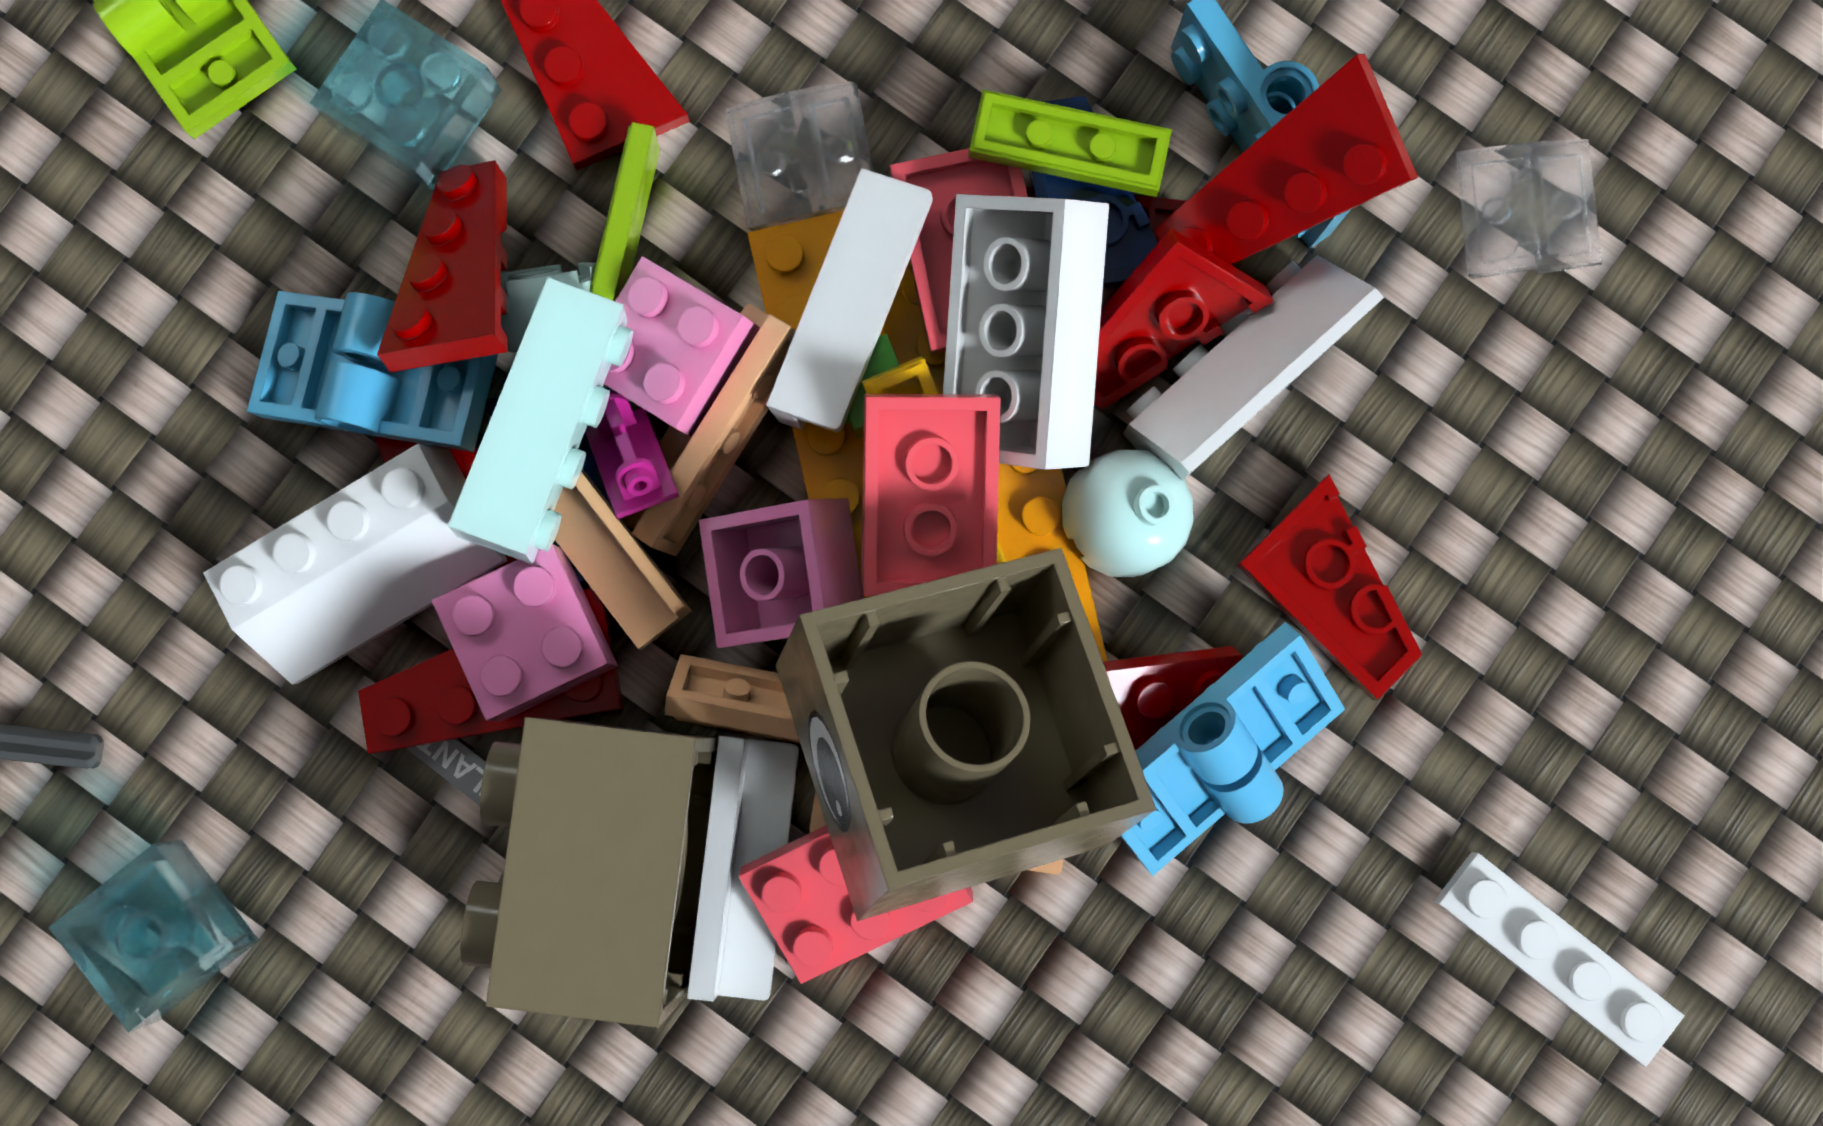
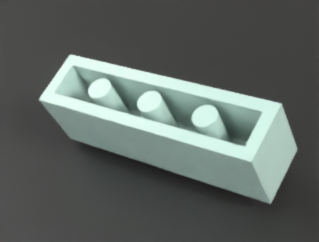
M547 277L449 521L448 527L458 538L530 564L534 563L539 549L546 552L550 550L562 518V514L554 511L563 487L571 490L575 487L585 462L586 452L578 448L587 425L594 428L598 427L608 404L610 390L602 388L611 364L618 367L622 366L632 342L634 330L626 327L628 321L624 304Z

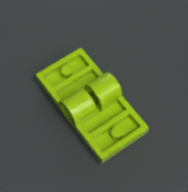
M93 0L94 3L92 5L103 23L121 46L135 59L181 127L193 139H196L297 70L248 0Z

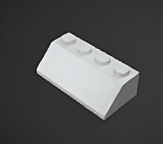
M956 194L943 394H997L1001 398L999 463L1044 470L1089 466L1109 203L1056 198Z
M1319 255L1315 256L1302 269L1295 261H1292L1266 285L1273 294L1272 298L1274 301L1256 313H1253L1248 308L1221 325L1226 337L1210 352L1202 344L1190 352L1173 369L1180 377L1178 381L1163 394L1153 386L1126 411L1133 421L1127 426L1123 435L1137 450H1148L1165 461L1181 480L1185 479L1356 325L1384 298L1375 287Z
M416 444L203 572L231 629L291 684H299L432 606L431 600L485 575L508 560L505 554L458 538L450 530L448 524L466 479L450 449Z

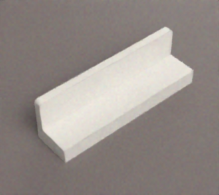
M861 168L766 404L780 423L803 430L806 422L834 432H839L843 429L933 202L930 190Z
M719 736L687 999L713 1002L719 995L764 1001L771 995L777 942L738 876L742 866L789 843L799 758V747L796 744Z

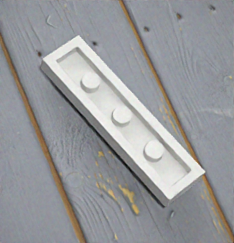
M1471 852L1433 901L1637 1064L1647 1067L1685 1016L1479 853Z

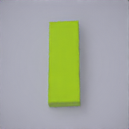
M982 89L968 157L1157 197L1172 129Z
M635 122L628 126L593 273L590 292L616 301L632 273L660 153L654 126Z

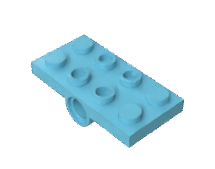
M1192 0L1187 3L1171 45L1174 51L1171 53L1172 62L1181 78L1189 85L1196 83L1209 102L1206 104V110L1215 128L1224 136L1231 134L1242 152H1244L1319 87L1318 81L1307 67L1294 61L1276 62L1263 70L1216 0ZM1350 210L1292 237L1295 239L1301 237L1310 249L1330 236Z
M278 291L247 412L266 419L474 452L498 354L390 372L377 353L395 304L394 301L358 292L347 293L344 300Z
M1286 622L1265 640L1257 644L1250 653L1215 683L1211 684L1200 696L1165 726L1161 727L1135 751L1156 810L1120 837L1152 876L1224 814L1239 823H1255L1271 815L1279 806L1284 791L1283 783L1275 770L1345 710L1302 636Z

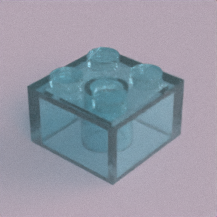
M380 0L310 101V104L332 127L433 191L440 171L448 170L502 89L485 64L385 0Z
M183 840L154 843L48 927L128 1033L158 1022L259 941Z

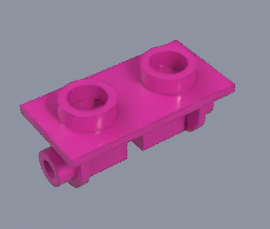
M610 390L608 404L597 428L587 427L585 433L616 518L620 519L680 496L646 410L640 408L632 411L627 398L616 391Z

